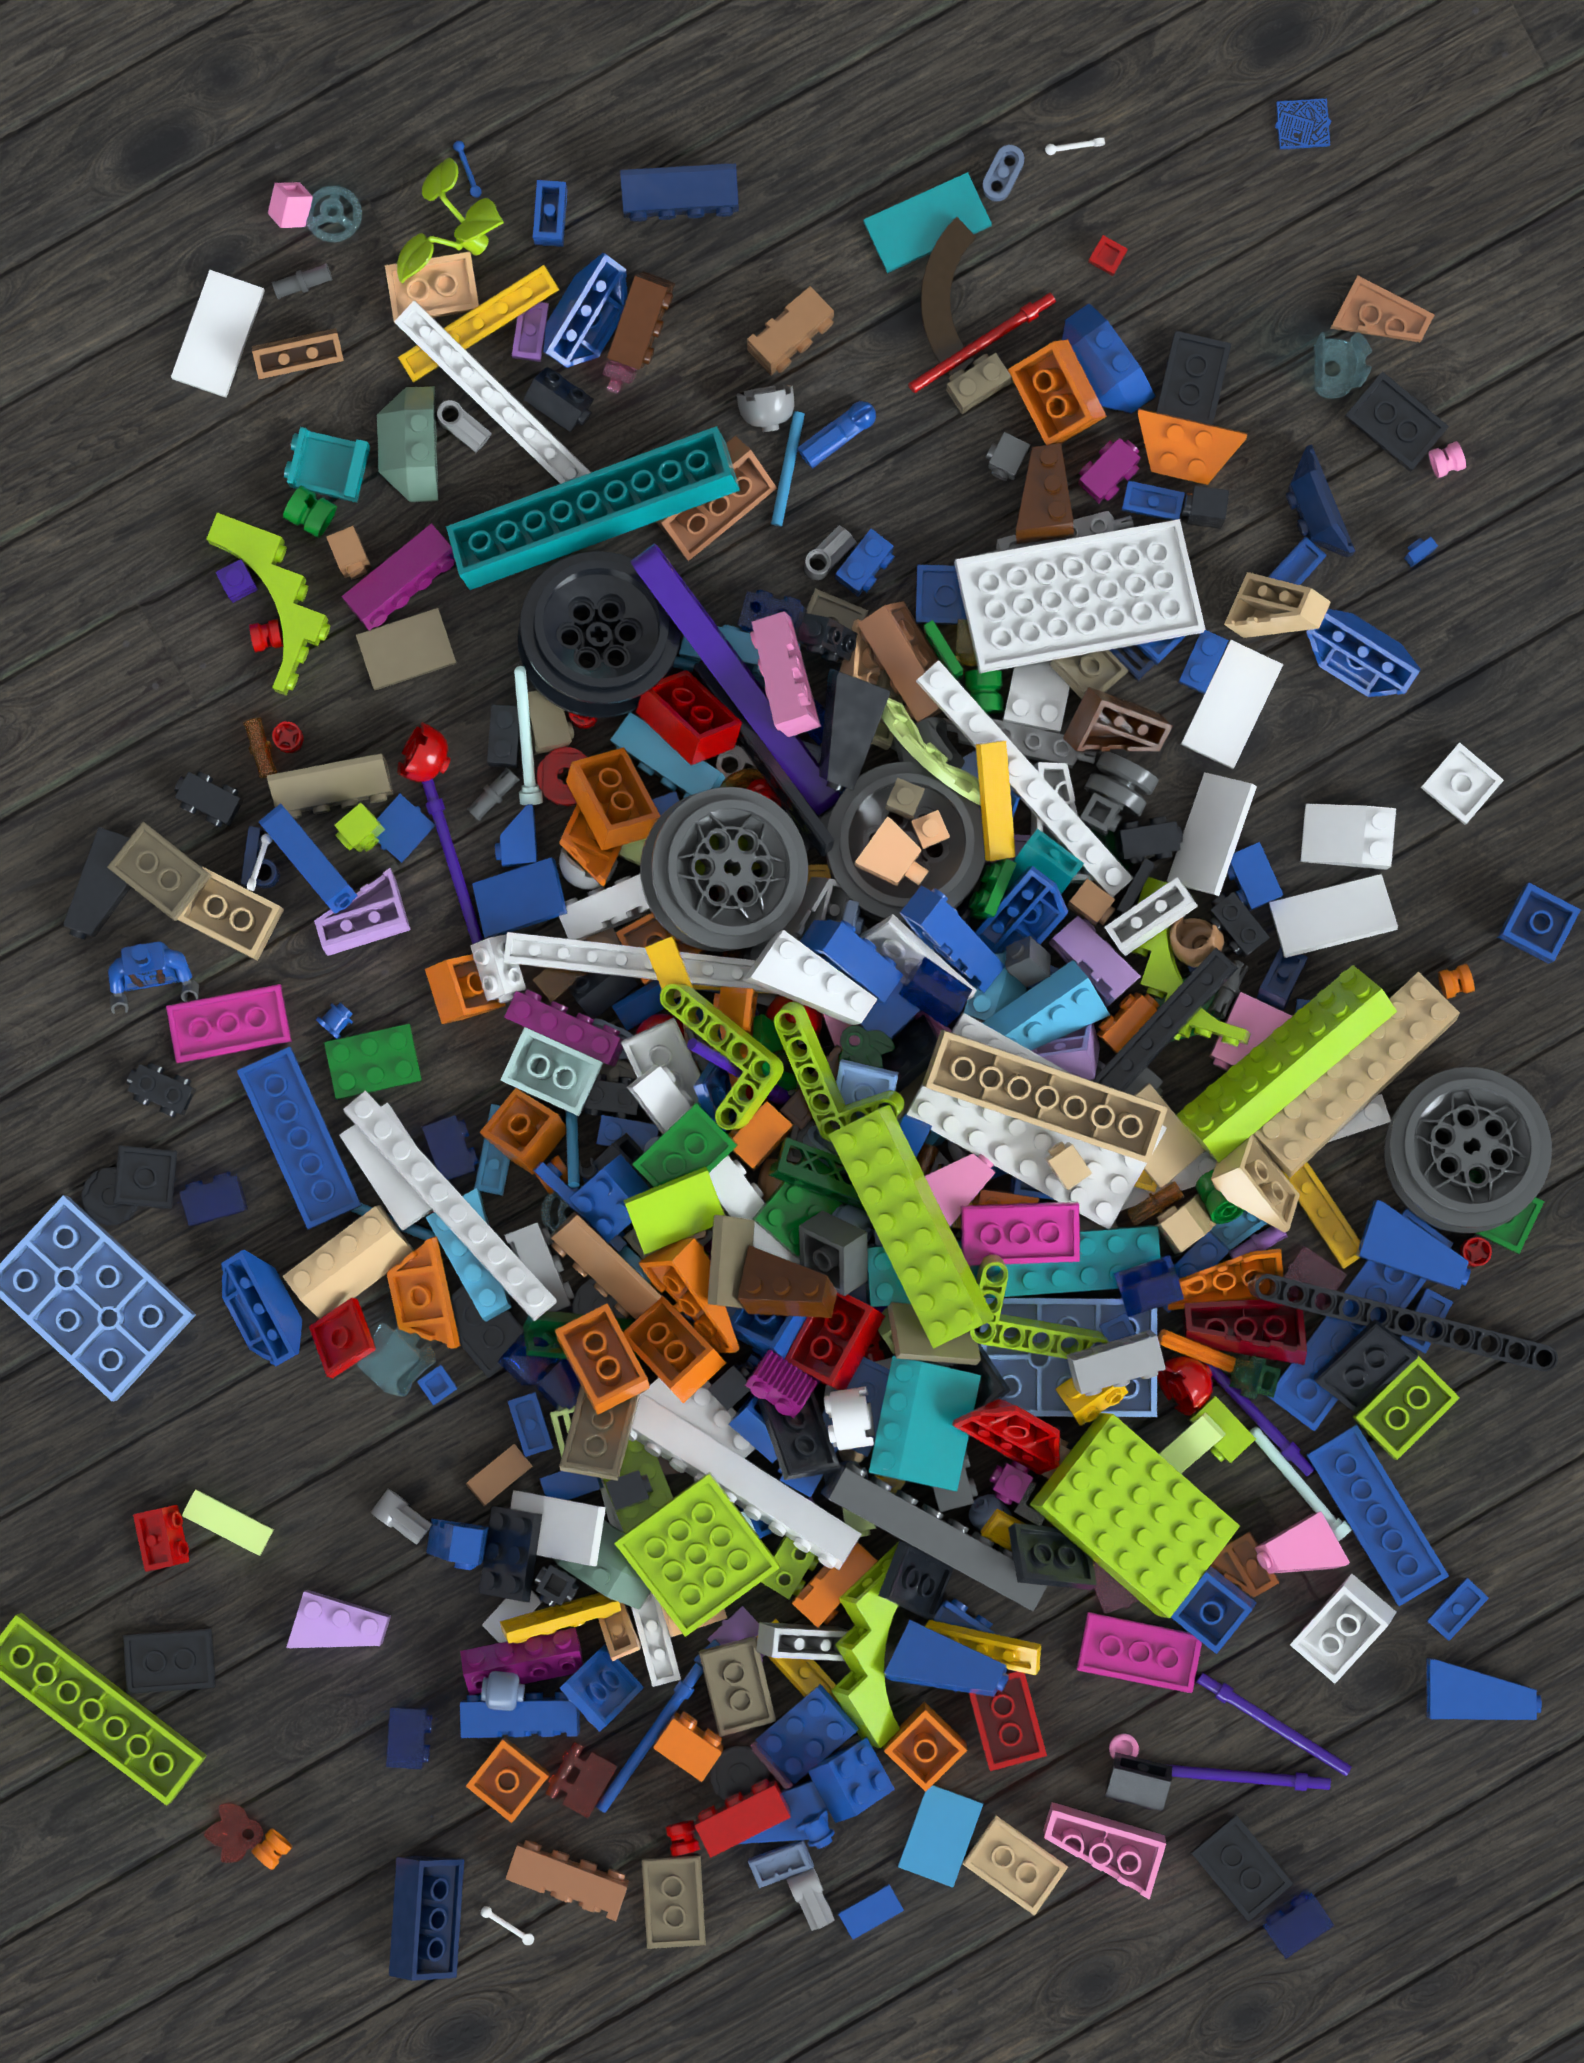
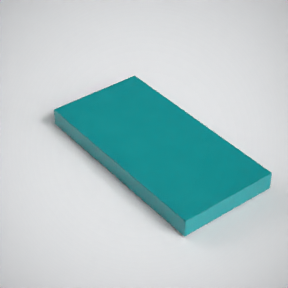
M968 172L863 219V223L887 273L931 254L944 230L956 217L973 234L992 226Z

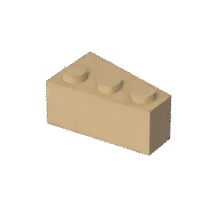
M1247 572L1224 625L1243 638L1318 629L1331 602L1312 588Z
M1197 1194L1178 1209L1176 1206H1172L1156 1218L1159 1223L1155 1226H1158L1159 1234L1173 1253L1178 1254L1205 1236L1216 1223L1211 1220L1205 1204L1202 1202L1199 1194Z

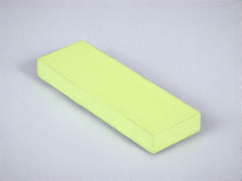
M1205 1412L1166 1446L1159 1455L1182 1474L1223 1438L1226 1433Z
M195 1489L182 1514L183 1517L261 1556L274 1531L269 1526Z

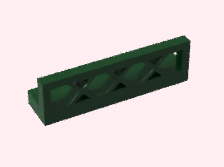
M787 1137L783 1140L778 1161L771 1164L768 1176L866 1211L853 1184L844 1183L839 1171L845 1169L839 1156ZM789 1148L799 1150L805 1162L799 1165L786 1162ZM818 1158L826 1160L832 1172L826 1175L817 1173L812 1161Z
M546 1311L536 1321H533L528 1316L523 1325L526 1354L529 1356L567 1359L557 1340L555 1330L584 1314ZM616 1318L623 1332L636 1321V1319ZM533 1336L542 1337L549 1345L547 1347L534 1346ZM634 1352L637 1360L640 1362V1357Z

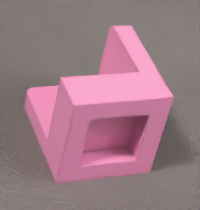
M300 182L275 183L268 214L280 228L305 227L313 196Z

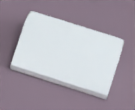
M532 1590L530 1602L505 1599L482 1626L499 1643L506 1642L507 1640L502 1633L500 1621L534 1612L543 1601L538 1599L539 1597Z

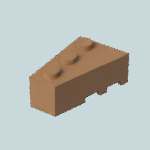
M811 286L784 308L785 311L775 320L771 318L765 324L767 327L757 337L752 334L747 338L748 352L771 376L776 371L779 373L783 372L791 364L790 358L797 351L801 354L807 350L813 343L811 338L818 332L821 334L825 333L834 323L832 321L834 310Z

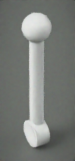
M1096 138L1090 141L1057 146L1048 144L1045 147V151L1048 155H1053L1056 151L1105 145V139Z
M264 834L261 837L262 846L252 876L248 880L247 890H255L256 879L267 846L272 842L269 834Z
M484 1906L481 1909L483 1917H489L522 1938L525 1945H531L534 1942V1936L531 1933L525 1934L494 1914L490 1907Z

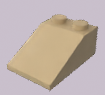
M1251 1135L1220 1163H1216L1211 1180L1214 1187L1224 1195L1227 1201L1285 1233L1290 1229L1300 1194L1257 1138Z

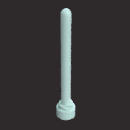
M517 666L514 674L524 785L521 786L522 791L519 792L521 805H536L543 803V794L535 781L526 669L523 666Z
M1252 1428L1250 1433L1256 1438L1255 1442L1315 1513L1322 1511L1339 1542L1352 1530L1345 1520L1342 1522L1340 1518L1336 1519L1260 1428Z

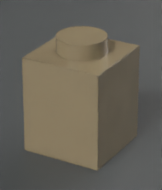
M897 778L885 809L912 820L925 789Z

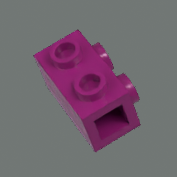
M1119 438L1115 443L1110 440L1099 451L1101 457L1094 464L1089 461L1078 473L1081 476L1078 485L1098 504L1104 498L1109 501L1119 491L1117 485L1122 479L1130 480L1140 469L1137 466L1141 458L1137 455L1139 450L1129 440L1124 442Z
M1014 1460L1011 1465L1004 1462L1002 1467L997 1465L989 1481L993 1482L991 1488L996 1491L995 1497L1008 1505H1011L1013 1501L1020 1503L1033 1477L1028 1475L1030 1469Z

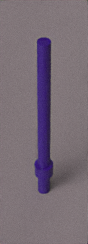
M431 779L422 782L428 800L426 807L429 815L433 816L473 945L483 940L443 813L446 809L442 798L439 799L434 781Z
M695 1038L688 1041L687 1047L691 1051L737 1078L742 1075L743 1071L722 1054ZM777 1084L767 1096L770 1101L777 1105H784L791 1097L786 1089Z
M1207 1364L1211 1369L1212 1378L1282 1450L1280 1454L1288 1462L1291 1460L1306 1477L1310 1475L1315 1468L1300 1453L1301 1449L1293 1441L1290 1443L1221 1369Z
M1203 1672L1199 1675L1196 1683L1214 1693L1216 1699L1224 1704L1228 1702L1344 1776L1349 1774L1352 1766L1234 1693V1688L1224 1682L1220 1684Z
M1169 1765L1173 1766L1172 1777L1288 1786L1300 1791H1306L1307 1788L1330 1790L1331 1778L1310 1777L1307 1773L1295 1772V1775Z

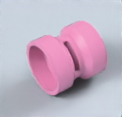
M1457 441L1448 444L1445 449L1436 448L1429 451L1430 463L1437 478L1446 476L1451 470L1460 471L1466 468L1465 457Z

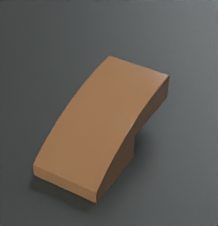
M513 1444L470 1479L466 1485L482 1505L485 1506L533 1466L517 1446Z

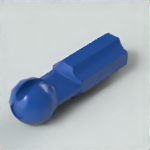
M865 401L854 403L844 414L800 445L797 450L807 465L813 469L862 430L871 427L876 419L874 407Z

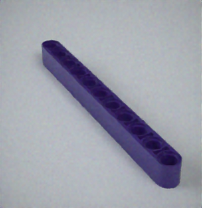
M654 543L633 558L631 564L811 808L820 816L834 806L841 796L840 792L826 786L827 780L819 777L820 764L798 735L787 737L782 731L776 729L766 691L660 548Z

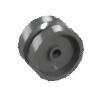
M1103 751L1096 764L1102 774H1091L1084 789L1091 795L1096 793L1119 805L1120 811L1134 817H1140L1147 804L1140 794H1152L1159 780L1149 771L1128 759L1108 751Z

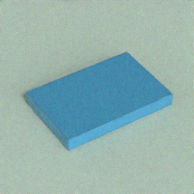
M932 1785L924 1792L898 1867L954 1887L983 1803Z

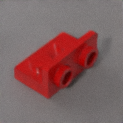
M178 1505L133 1514L145 1572L189 1562V1547L185 1541L182 1527L183 1519Z

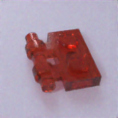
M574 1741L569 1751L565 1750L562 1756L563 1762L557 1773L551 1775L548 1781L550 1785L545 1794L555 1799L560 1789L565 1791L568 1795L563 1805L589 1818L617 1765L594 1752H591L587 1761H584L579 1757L584 1746ZM573 1766H575L581 1772L575 1783L571 1784L566 1779Z

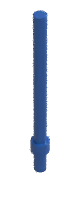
M696 1662L685 1679L678 1682L674 1688V1695L596 1805L599 1810L606 1813L684 1699L688 1700L694 1692L693 1686L703 1674L701 1664Z

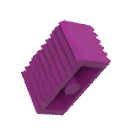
M768 1350L758 1362L745 1386L750 1388L752 1394L757 1398L766 1399L775 1405L779 1413L795 1418L818 1382L813 1380L811 1376H808L807 1373L798 1370L792 1363L783 1360L777 1353Z

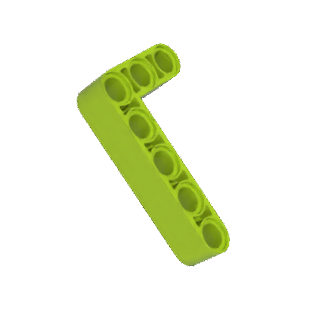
M686 984L666 985L660 993V1001L664 1008L743 1071L717 1108L715 1120L719 1127L725 1130L745 1127L781 1078L784 1071L782 1061ZM676 990H679L681 993V1001L678 1005L674 1002L673 998ZM698 1008H701L704 1014L701 1022H698L696 1019ZM721 1025L726 1031V1036L723 1040L718 1037V1029ZM743 1043L748 1048V1054L745 1058L740 1054V1047ZM764 1062H768L770 1065L768 1076H765L762 1071ZM748 1085H750L754 1091L751 1100H749L745 1094V1090ZM731 1109H734L737 1114L735 1123H731L729 1120Z
M794 1001L788 1002L779 1010L774 1017V1026L823 1139L832 1142L828 1134L836 1131V1129L830 1125L831 1120L839 1123L842 1128L859 1119L856 1112L859 1111L868 1115L883 1108L882 1103L884 1102L892 1105L896 1118L904 1108V1099L901 1094L892 1090L845 1105L803 1005ZM785 1013L793 1015L796 1023L787 1021ZM796 1040L803 1041L807 1046V1050L800 1049L796 1044ZM807 1067L816 1069L818 1077L810 1075ZM818 1094L826 1095L830 1103L822 1102Z
M993 1254L983 1258L979 1265L976 1282L983 1296L986 1294H993L995 1296V1300L988 1304L994 1319L987 1322L989 1328L985 1332L979 1333L974 1329L969 1331L975 1342L1067 1359L1066 1355L1091 1348L1096 1342L1104 1344L1109 1342L1100 1331L1001 1314L1008 1281V1270L1004 1260L998 1255ZM991 1266L1001 1267L1000 1273L996 1276L986 1274L987 1269ZM1007 1328H1017L1018 1332L1014 1337L1008 1338L1003 1335ZM1044 1332L1047 1334L1046 1339L1040 1343L1032 1340L1036 1333ZM1072 1337L1076 1339L1074 1345L1069 1348L1061 1346L1065 1338Z

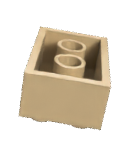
M202 867L212 876L177 920L258 961L284 909Z

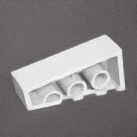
M785 930L777 932L770 939L742 980L762 987L771 993L784 996L801 1005L818 1010L820 1013L849 1025L862 1023L877 1001V998Z
M660 1378L654 1381L649 1389L642 1392L648 1398L745 1459L756 1449L728 1425L735 1416L736 1411L733 1408L727 1411L708 1390L711 1386L708 1381L685 1403H682Z

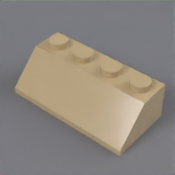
M378 1205L282 1277L299 1300L320 1319L351 1297H357L415 1250L383 1207Z

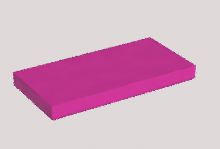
M281 984L166 1006L177 1064L292 1042Z
M1052 1202L961 1206V1251L969 1266L980 1265L985 1256L993 1254L1000 1256L1005 1264L1080 1262L1079 1203Z
M1088 1612L1076 1670L1192 1693L1202 1642L1190 1632Z

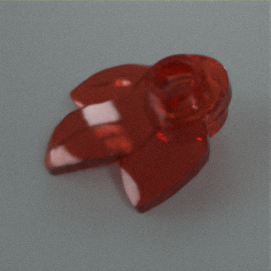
M225 1803L219 1806L222 1820L211 1825L205 1831L204 1836L212 1844L222 1847L221 1862L235 1863L245 1856L248 1849L254 1848L262 1841L263 1829L257 1821L248 1818L242 1807ZM245 1829L253 1830L254 1836L252 1839L244 1837Z

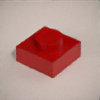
M1103 235L1088 262L1114 276L1128 249Z

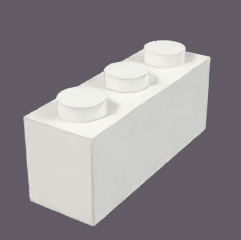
M1176 877L1106 925L1105 929L1119 950L1126 956L1198 907L1183 883Z

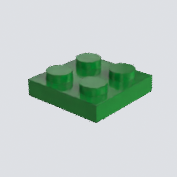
M1006 858L992 862L984 867L979 878L982 882L979 891L973 893L968 907L971 908L969 917L978 921L995 917L1017 863Z

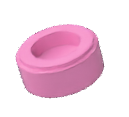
M1121 1733L1114 1736L1110 1741L1109 1752L1113 1759L1115 1752L1137 1757L1139 1746L1134 1737Z

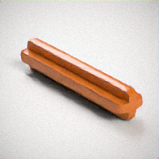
M1162 1329L1159 1333L1158 1340L1160 1345L1224 1371L1232 1372L1237 1364L1236 1358L1168 1330Z

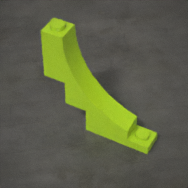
M898 1543L839 1598L855 1626L835 1644L851 1671L831 1691L845 1713L859 1727L857 1731L861 1739L867 1737L871 1746L877 1748L884 1746L900 1730L889 1705L884 1676L886 1642L898 1605L878 1596Z

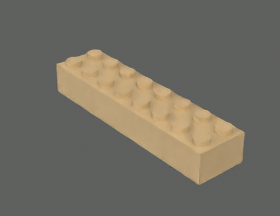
M1417 972L1389 999L1397 1010L1393 1016L1253 1134L1277 1166L1289 1178L1457 1020L1460 1012L1420 972Z
M943 1029L940 1031L922 1083L924 1087L1148 1164L1168 1107Z

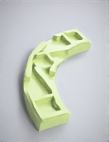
M888 698L881 717L902 746L936 778L960 795L981 806L979 779L965 770L948 765L946 763L948 758L931 742L927 745L923 742L917 726L908 715L903 703Z

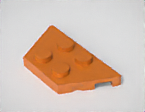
M1138 409V417L1151 472L1208 485L1247 438V433Z
M578 804L559 843L602 886L605 885L623 846L602 851Z
M437 1236L427 1239L423 1245L407 1255L403 1261L386 1273L398 1329L410 1334L416 1333L421 1338L429 1341H440L447 1344L448 1348L453 1349L461 1345Z

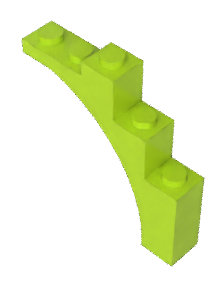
M216 513L207 536V541L211 545L242 559L261 578L275 602L283 631L284 648L283 662L272 688L275 692L286 696L288 690L293 691L296 686L299 674L295 672L299 663L303 664L309 652V647H306L307 642L318 646L320 640H326L330 630V625L327 624L328 618L324 614L297 605L299 601H304L309 586L305 585L306 579L304 576L276 566L277 562H282L287 549L286 546H283L285 541L281 536Z
M1148 877L1143 886L1138 904L1168 883ZM1171 925L1131 952L1142 957H1147L1148 953H1150L1141 985L1148 989L1147 994L1163 999L1164 995H1167L1165 1002L1183 983L1169 939ZM1201 1008L1173 1039L1179 1041L1180 1036L1189 1039L1192 1028H1195L1194 1033L1197 1035L1211 1038V1035L1214 1034L1222 1037L1221 1042L1238 1047L1239 1043L1248 1044L1251 1033L1246 1029L1218 1021Z

